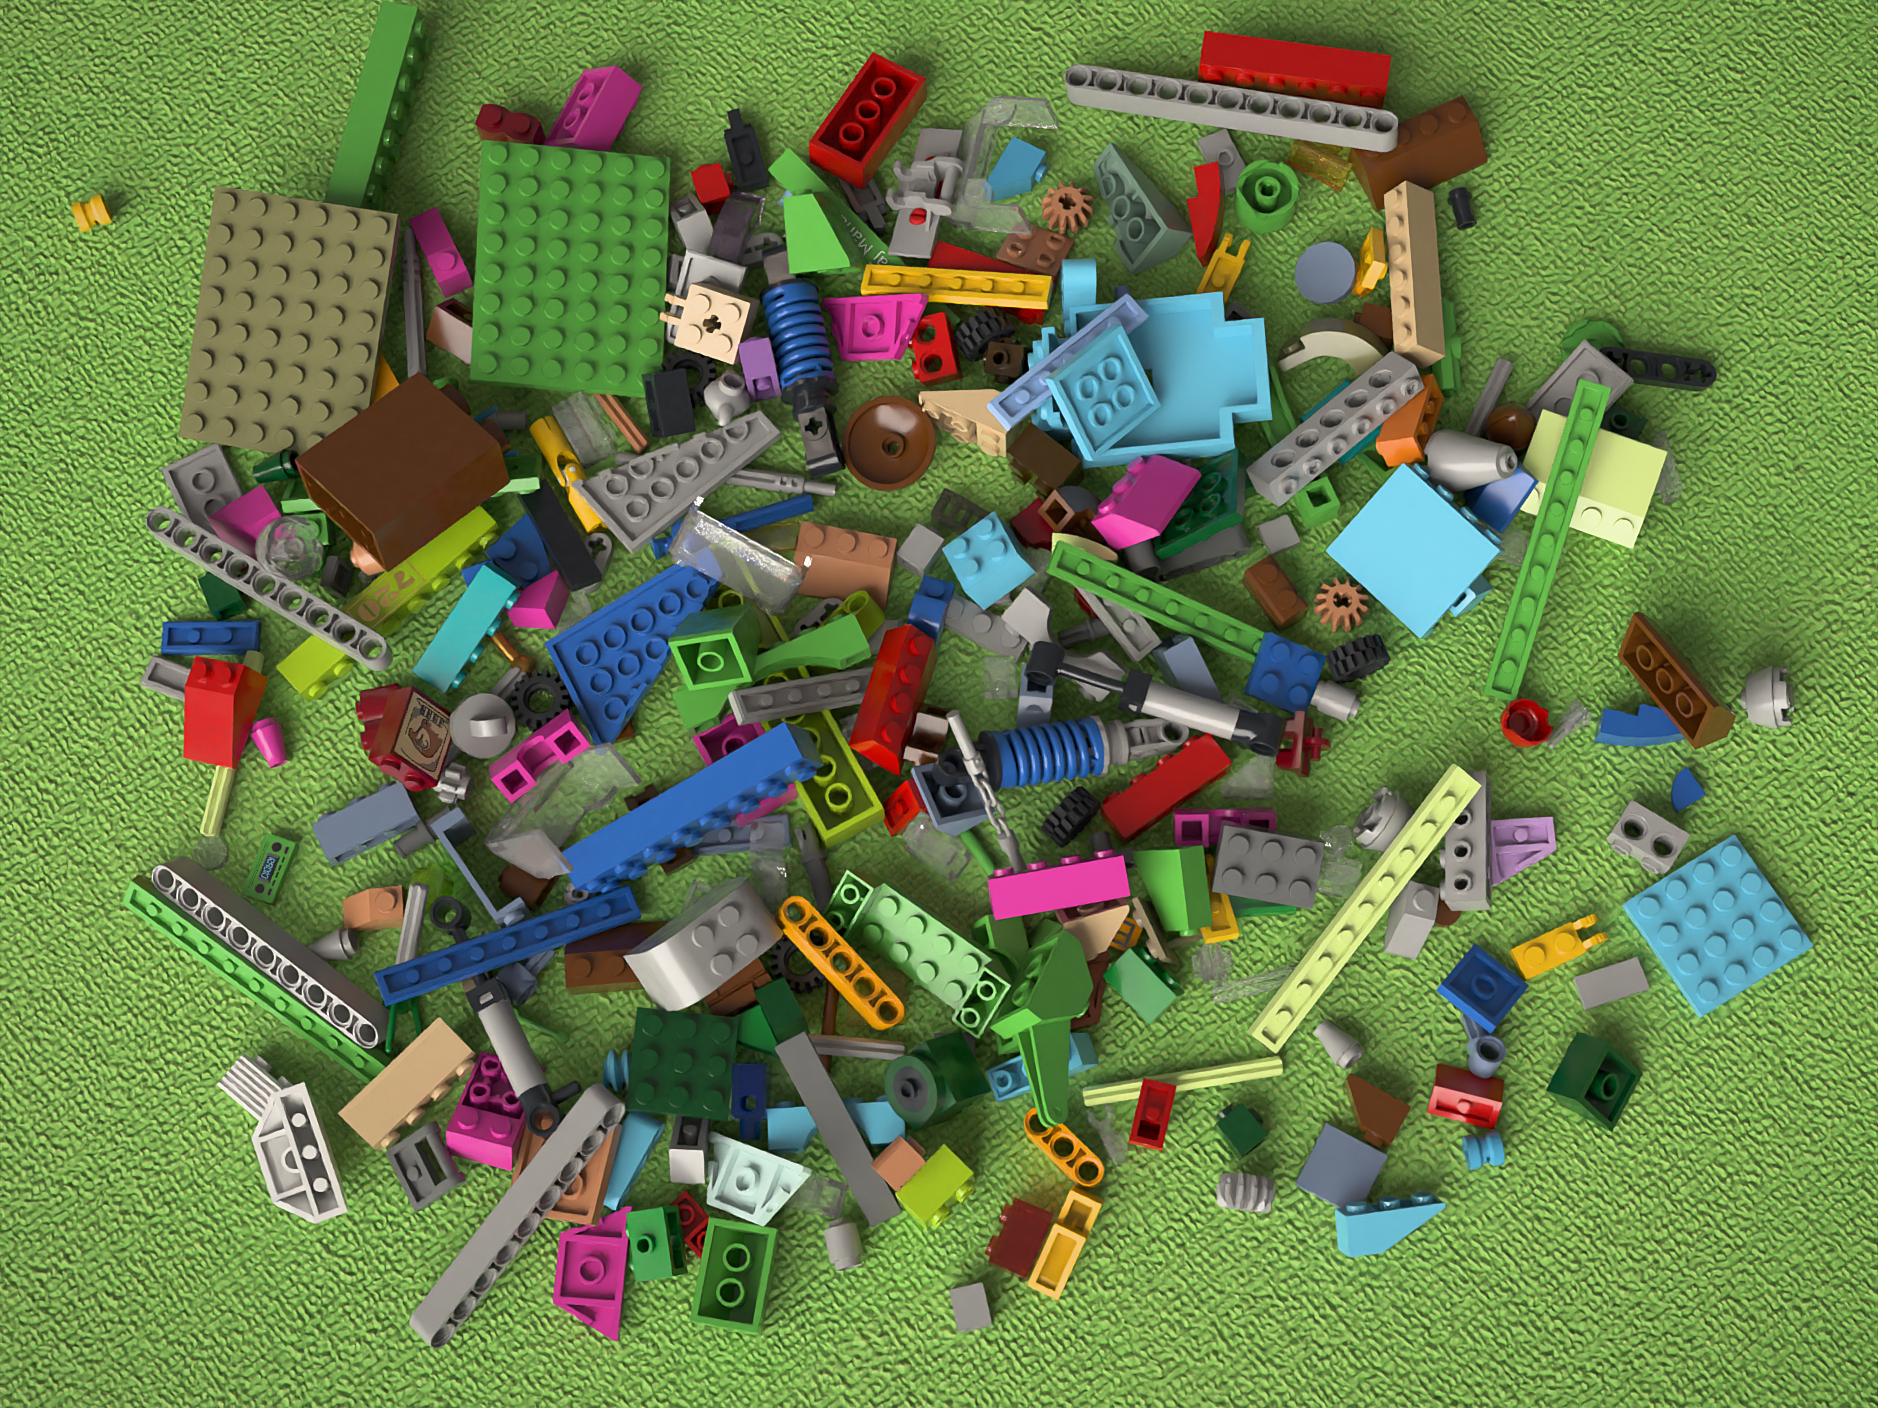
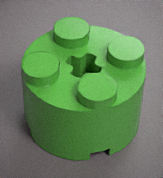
M1258 160L1246 166L1237 181L1234 197V210L1239 221L1257 235L1275 232L1288 225L1295 215L1298 201L1299 182L1297 176L1290 167L1281 162L1277 164L1269 162V160Z

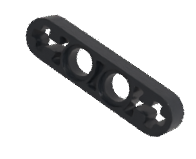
M1603 347L1599 350L1634 380L1633 383L1702 392L1714 383L1717 376L1713 364L1702 359L1616 347ZM1624 359L1623 364L1618 365L1620 361ZM1640 360L1643 362L1646 369L1645 374H1635L1630 368L1631 361ZM1662 365H1672L1677 372L1676 378H1666L1661 371ZM1699 369L1701 370V375L1706 376V378L1700 382L1699 376L1690 374H1694ZM1685 374H1689V375L1683 380L1684 375H1685Z

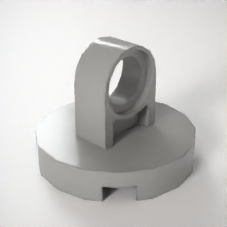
M474 693L464 697L456 707L455 712H452L449 731L453 743L468 755L476 758H490L500 754L510 745L515 734V718L512 709L504 699L490 693Z

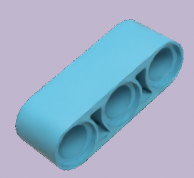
M631 1111L622 1125L603 1205L614 1211H618L623 1205L659 1140L665 1126L664 1123L643 1112Z

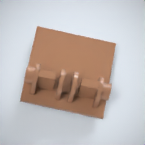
M1016 220L999 249L996 259L1024 270L1027 269L1033 273L1036 272L1039 275L1052 276V279L1056 280L1057 283L1062 259L1066 258L1075 240L1034 226L1031 223Z

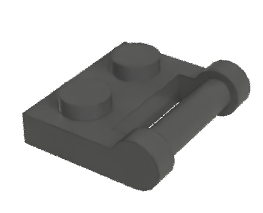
M437 1121L424 1125L385 1152L415 1212L425 1210L443 1196L467 1182L463 1172H458L439 1134L441 1128ZM426 1140L446 1177L442 1182L422 1144Z

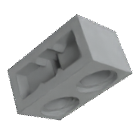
M1631 799L1606 841L1611 843L1612 849L1624 856L1631 855L1641 861V866L1647 871L1665 875L1679 855L1690 834ZM1624 826H1634L1639 832V837H1629L1624 831ZM1659 842L1664 844L1668 849V855L1663 856L1656 853L1653 843Z

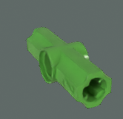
M1441 299L1446 356L1430 365L1431 374H1434L1443 397L1451 398L1461 393L1459 369L1461 338L1459 333L1456 334L1454 302Z

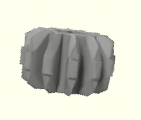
M1226 1172L1220 1175L1219 1183L1217 1184V1204L1227 1209L1266 1213L1271 1210L1272 1202L1274 1201V1181L1263 1176Z

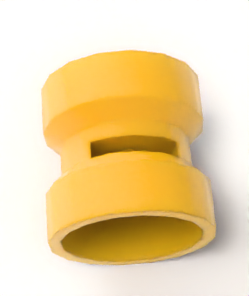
M101 193L93 195L90 203L88 201L71 203L74 217L83 233L92 230L93 226L97 225V222L102 225L113 222L109 207Z

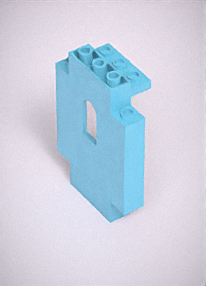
M1223 291L1135 300L1149 317L1127 337L1144 372L1152 371L1153 390L1161 407L1094 461L1085 460L1054 396L1037 408V412L1031 413L1032 423L1055 441L1072 439V453L1081 460L1082 469L1126 465L1139 457L1145 459L1156 454L1170 460L1223 455L1236 448L1234 423L1273 420L1264 317L1226 321ZM1114 303L1069 307L1070 319H1064L1066 338H1058L1055 327L1041 328L1042 339L1033 341V353H1028L1029 370Z

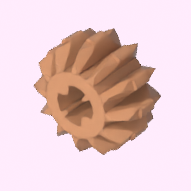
M1060 181L1057 184V190L1049 187L1047 197L1041 201V207L1044 209L1042 211V218L1044 221H1049L1048 227L1050 230L1060 227L1061 235L1065 234L1066 229H1070L1076 235L1078 226L1086 229L1088 219L1094 215V209L1091 207L1093 205V198L1091 195H1086L1087 189L1085 186L1075 189L1074 181L1069 184V187H1065Z
M1335 577L1332 579L1331 586L1326 583L1321 585V593L1315 594L1314 602L1318 604L1314 608V614L1323 615L1320 620L1321 626L1331 622V631L1336 632L1338 626L1342 625L1343 630L1347 633L1351 630V624L1358 627L1362 624L1361 616H1367L1369 608L1365 606L1368 603L1369 597L1366 594H1360L1363 588L1361 584L1355 585L1352 588L1349 577L1345 579L1344 584H1340V581ZM1336 602L1338 604H1342L1343 602L1347 603V607L1342 605L1338 608L1335 606Z

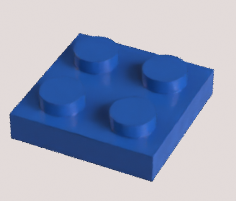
M1266 632L1263 635L1243 694L1295 715V711H1305L1307 714L1326 656L1276 634Z
M1474 944L1436 991L1491 1034L1529 985L1478 945Z

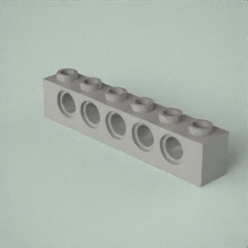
M1392 351L1389 352L1246 469L1256 492L1278 507L1284 504L1425 388L1416 365Z

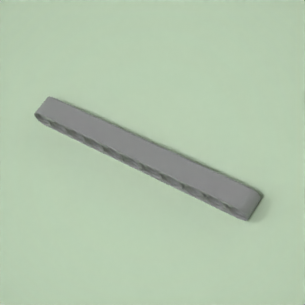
M1083 64L1069 67L1064 76L1069 100L1073 104L1378 152L1391 151L1398 144V118L1393 112Z

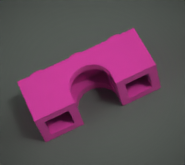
M567 708L489 766L490 778L508 801L512 803L537 785L538 776L549 765L559 760L566 764L591 745L588 733Z
M1273 807L1173 809V842L1175 846L1203 845V847H1209L1210 844L1218 843L1222 820L1276 829V812Z

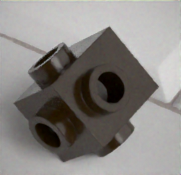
M1001 337V343L989 341L988 349H986L983 356L984 373L995 376L994 382L1011 385L1014 379L1018 380L1029 371L1028 353H1033V349L1021 346L1020 340Z

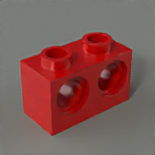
M945 312L920 317L908 343L909 349L914 350L916 361H912L915 379H920L922 384L929 387L963 378L951 317ZM929 328H935L936 335L934 339L930 342H924V332ZM941 358V369L935 373H930L929 365L931 361Z

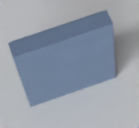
M1326 1123L1295 1185L1337 1208L1346 1207V1203L1351 1201H1365L1388 1155Z

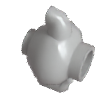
M733 369L726 370L721 378L712 381L704 390L707 406L713 416L719 420L718 424L724 427L729 425L732 418L742 415L751 404L744 379L737 375Z

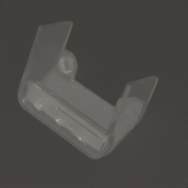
M995 96L967 120L957 158L964 163V168L958 174L951 201L953 205L952 213L945 216L952 227L957 229L1032 234L1033 228L1020 205L992 203L994 190L990 183L986 181V176L999 126L1058 129L1059 122L1046 98Z
M698 496L668 549L672 554L671 560L685 568H688L690 565L759 603L758 608L771 616H775L776 613L783 614L806 577L812 559L806 556L801 567L698 511L704 500Z
M610 742L588 747L566 764L559 760L545 768L537 778V785L513 802L485 837L484 844L493 854L538 879H549L556 875L571 873L574 867L559 851L565 840L588 811L598 808L599 810L606 809L614 802V795L618 790L638 786L642 780Z

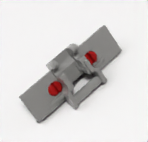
M922 128L911 169L905 168L902 161H895L893 171L899 179V185L896 194L893 189H888L886 194L887 204L892 210L899 211L888 251L890 256L931 259L941 218L952 213L953 205L951 201L958 174L964 168V163L957 159L964 135L963 130Z

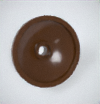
M898 396L878 397L863 404L850 417L842 437L843 459L848 470L860 483L878 491H897L914 484L930 467L936 450V433L929 416L916 403ZM898 443V451L895 453H891L890 447L893 444Z

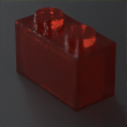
M1016 1197L1012 1205L1006 1203L999 1218V1223L1004 1224L999 1237L992 1235L985 1254L990 1256L988 1265L1027 1281L1052 1223L1054 1214Z

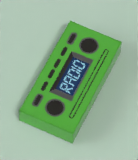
M265 833L241 894L275 906L299 845L296 842Z

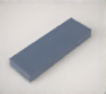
M789 813L762 816L742 828L739 827L735 819H731L732 823L719 831H709L703 835L704 839L700 843L692 846L694 857L792 847Z

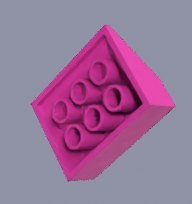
M1114 848L1094 851L1095 857L1081 859L1080 854L1061 857V863L1048 865L1047 860L1027 863V869L1014 871L1013 866L994 869V875L987 876L989 901L995 920L1130 896L1124 856L1121 852L1115 853Z

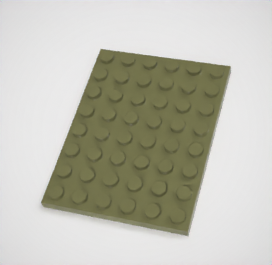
M215 185L179 437L270 453H277L282 449L295 450L300 456L372 405L375 396L402 215Z

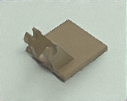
M1140 897L1131 899L1135 906V909L1132 910V915L1140 928L1145 927L1150 938L1146 940V944L1155 959L1159 957L1161 961L1175 966L1181 963L1175 950L1203 939L1201 929H1199L1200 934L1182 936L1168 942L1159 923L1161 920L1153 904Z

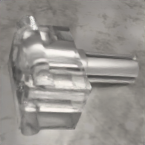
M1573 700L1558 722L1560 724L1559 727L1548 737L1545 744L1548 745L1562 731L1549 745V748L1553 749L1567 735L1571 734L1574 736L1581 728L1585 729L1592 719V714L1578 701Z

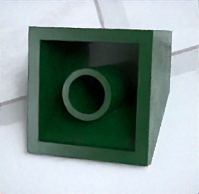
M1577 1032L1546 1091L1564 1107L1612 1132L1643 1073L1609 1041Z

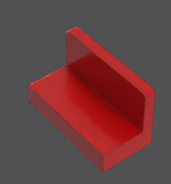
M1438 1063L1435 1070L1434 1085L1427 1105V1113L1494 1130L1502 1105L1504 1080L1492 1076L1481 1078L1469 1070Z

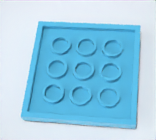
M1735 835L1719 843L1622 905V908L1699 1018L1814 946Z

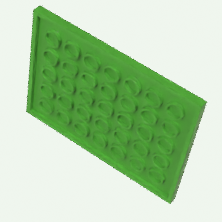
M482 140L469 383L645 398L641 374L663 370L661 364L663 362L665 321L659 318L661 312H665L664 299L666 296L671 158Z

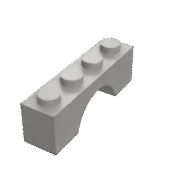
M1031 585L1023 589L1000 617L1006 622L1003 626L1007 631L1017 638L1022 635L1031 643L1028 646L1030 650H1032L1033 644L1037 641L1053 643L1065 651L1063 663L1117 680H1121L1129 670L1128 667L1105 648L1091 654H1077L1065 649L1057 641L1052 630L1051 618L1054 605ZM1076 681L1081 685L1078 690L1091 701L1097 699L1102 702L1110 693V691Z

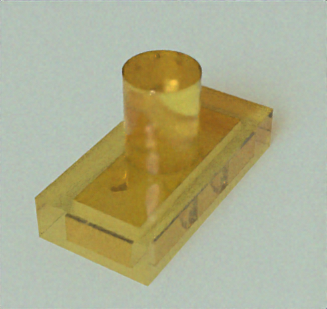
M1295 139L1286 162V164L1339 192L1345 187L1353 164L1337 156L1341 146L1323 143L1319 147L1310 141Z

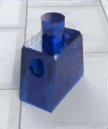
M732 1063L731 1119H740L739 1139L760 1140L761 1120H767V1109H770L772 1064ZM749 1096L756 1099V1109L753 1111L746 1108V1099Z

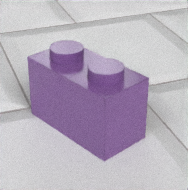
M752 337L745 340L744 343L738 344L751 403L781 397L782 394L769 337L763 339L761 337Z

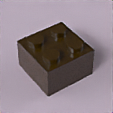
M1032 422L1029 423L1006 451L1009 461L1008 466L1012 470L1010 473L1012 477L1024 486L1027 483L1037 489L1035 494L1044 502L1054 489L1069 485L1079 486L1084 480L1081 460Z

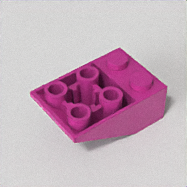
M481 1051L446 1130L447 1150L452 1156L512 1171L517 1161L524 1135L526 1115L498 1055ZM541 1067L543 1073H545V1067Z

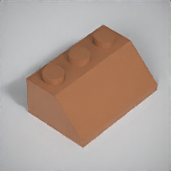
M802 521L795 550L791 594L823 600L833 597L844 602L852 593L863 590L869 594L882 611H886L897 563L896 553L899 550L897 539Z

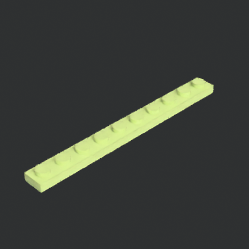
M1452 764L1251 1025L1247 1031L1274 1053L1279 1051L1480 789L1481 785L1459 766Z

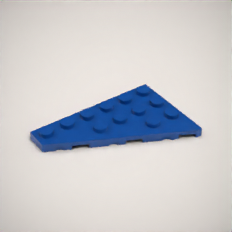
M706 545L544 643L599 752L605 753L611 748L673 656L668 643L669 637L689 613L704 610L727 576V572L712 545Z

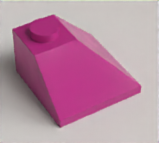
M263 485L207 517L221 540L258 562L296 540L295 535ZM243 568L240 571L243 572L248 568Z

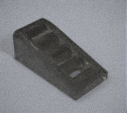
M944 488L931 511V522L961 535L969 529L967 525L973 515L978 517L974 523L975 525L989 515L990 512L963 496ZM948 504H951L953 508L949 515L943 514ZM960 510H963L965 514L959 523L955 519Z

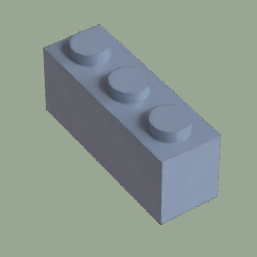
M392 781L379 787L377 793L367 798L366 796H361L353 799L348 803V807L338 812L330 811L321 815L318 818V822L311 826L327 860L335 867L416 827V823L422 820L408 789L404 787L401 781L397 783Z

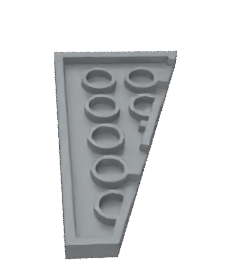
M757 411L731 421L727 427L707 434L702 432L694 435L693 439L678 445L674 443L629 460V464L611 471L608 468L598 472V476L582 481V479L571 483V486L634 555L648 544L652 538L658 536L781 438V432L761 411Z

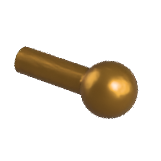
M497 630L493 637L487 635V638L511 663L510 669L511 667L514 669V667L518 666L528 677L532 676L531 671L536 670V664L530 656L520 655L499 630Z

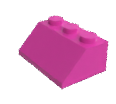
M616 65L583 70L542 146L611 152L610 147L614 139L623 131L624 121L629 112L636 107L638 95L643 87Z
M1157 454L1145 459L1139 457L1127 466L1128 472L1113 485V493L1098 506L1100 511L1094 517L1092 523L1114 551L1159 536L1202 476L1201 473L1194 468Z

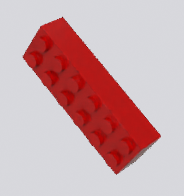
M1204 31L1198 82L1382 110L1387 91L1392 55Z

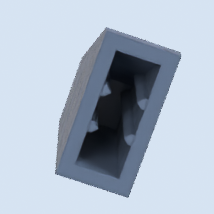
M1175 632L1162 639V642L1150 651L1151 656L1169 686L1224 703L1191 636Z

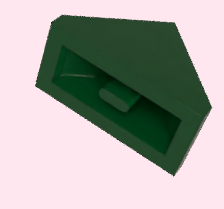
M783 975L753 990L777 1043L803 1030H806L807 1034H811L805 1016Z

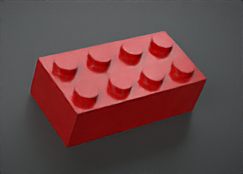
M872 52L809 141L810 163L863 190L925 102L926 78Z

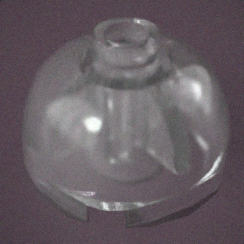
M295 515L277 518L266 524L261 529L255 544L256 558L263 570L271 577L288 579L289 581L303 579L308 575H312L322 561L323 553L322 541H318L314 531H317L315 526L305 518Z

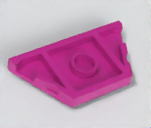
M919 293L822 299L823 307L829 310L833 321L830 327L833 336L838 341L837 347L841 359L848 362L901 360L926 307L929 295Z
M631 1206L623 1207L620 1211L600 1217L598 1227L583 1225L560 1233L552 1302L606 1337L618 1342L620 1339L630 1239L627 1237L625 1230L626 1213L633 1212V1207Z

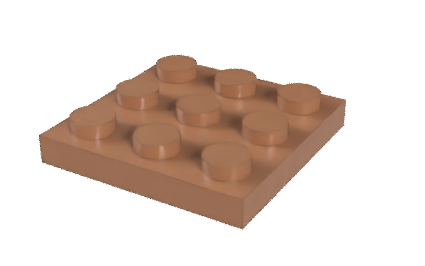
M552 1113L543 1117L541 1122L543 1130L548 1129L553 1124L554 1118ZM527 1123L511 1186L547 1141L531 1133ZM617 1124L545 1218L598 1227L622 1125Z

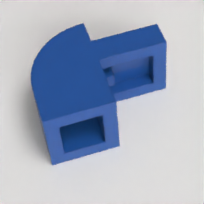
M924 575L918 593H915L907 625H913L934 639L937 652L944 632L945 616L955 590V583Z

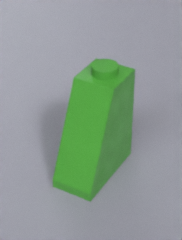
M1203 845L1160 846L1132 851L1135 864L1165 931H1179L1180 936H1192L1200 934L1199 928L1213 925Z

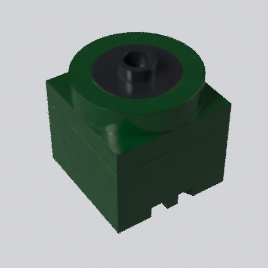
M961 1031L923 1042L908 1054L893 1060L884 1071L886 1075L885 1092L888 1102L901 1119L910 1123L914 1132L951 1120L960 1114L963 1109L973 1105L974 1101L980 1100L992 1091Z

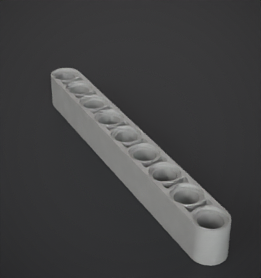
M157 506L148 512L145 522L146 526L160 543L368 668L382 671L391 665L393 661L392 649L380 634L171 509ZM170 521L167 528L159 530V526L163 522ZM196 536L195 542L184 546L188 538ZM223 552L219 560L210 561L215 553ZM249 568L245 576L237 577V573L241 569ZM275 583V587L271 592L263 593L264 588L268 584ZM302 599L301 605L298 608L289 609L290 604L294 600ZM329 615L328 620L324 624L316 625V621L320 616ZM356 631L355 636L351 640L342 641L346 632ZM382 647V652L378 656L369 657V653L373 648Z
M180 855L154 868L152 871V882L158 891L357 1044L370 1049L386 1040L390 1011L193 860Z
M594 1084L583 1093L559 1124L557 1130L545 1142L412 1314L409 1321L410 1326L431 1348H441L451 1340L622 1119L626 1110L625 1105L602 1084Z

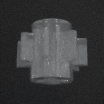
M1205 944L1198 948V955L1192 956L1194 977H1202L1203 982L1207 985L1221 984L1228 979L1227 973H1233L1232 966L1234 964L1231 951L1223 952L1220 944Z

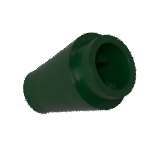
M282 449L253 467L255 480L262 484L296 479L297 475L300 474L295 462L299 454L295 450Z

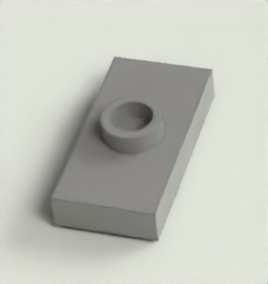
M1225 128L1197 140V146L1206 164L1218 161L1223 171L1225 195L1235 192L1239 176L1246 166Z

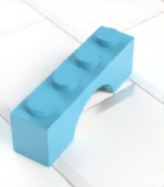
M887 1096L877 1097V1102L863 1103V1098L843 1099L858 1129L867 1136L873 1148H887L899 1135L904 1140L907 1139L906 1121L894 1112ZM780 1102L775 1104V1108L767 1109L770 1153L806 1152L810 1140L819 1131L807 1107H795L794 1102Z

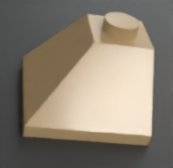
M1124 897L1055 909L1054 911L1062 929H1066L1081 941L1085 959L1089 961L1096 958L1098 953L1107 950L1130 910Z

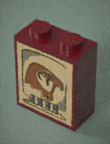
M414 686L391 691L368 760L379 766L383 773L392 775L401 781L404 787L409 790L421 791L438 786L452 742L449 731L452 713Z

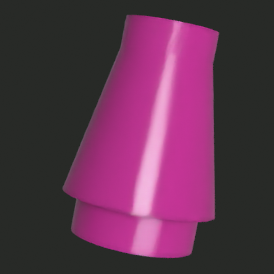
M275 717L266 718L254 723L251 726L252 734L250 737L268 761L270 768L287 763L289 759L286 755L281 723H277Z

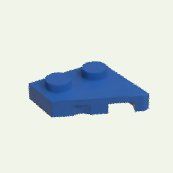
M527 513L485 552L489 559L494 558L497 567L522 583L520 586L522 590L552 572L543 541Z

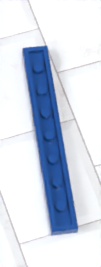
M628 885L374 972V977L385 1006H389L641 919L642 914L631 887Z

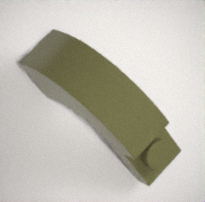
M1326 318L1303 324L1300 339L1293 338L1285 342L1279 351L1277 362L1283 372L1318 356H1335L1349 363L1358 377H1360L1385 357L1389 350L1382 340L1366 327L1344 319Z

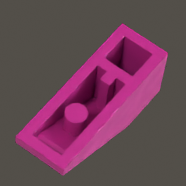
M437 207L408 219L444 297H450L474 286Z

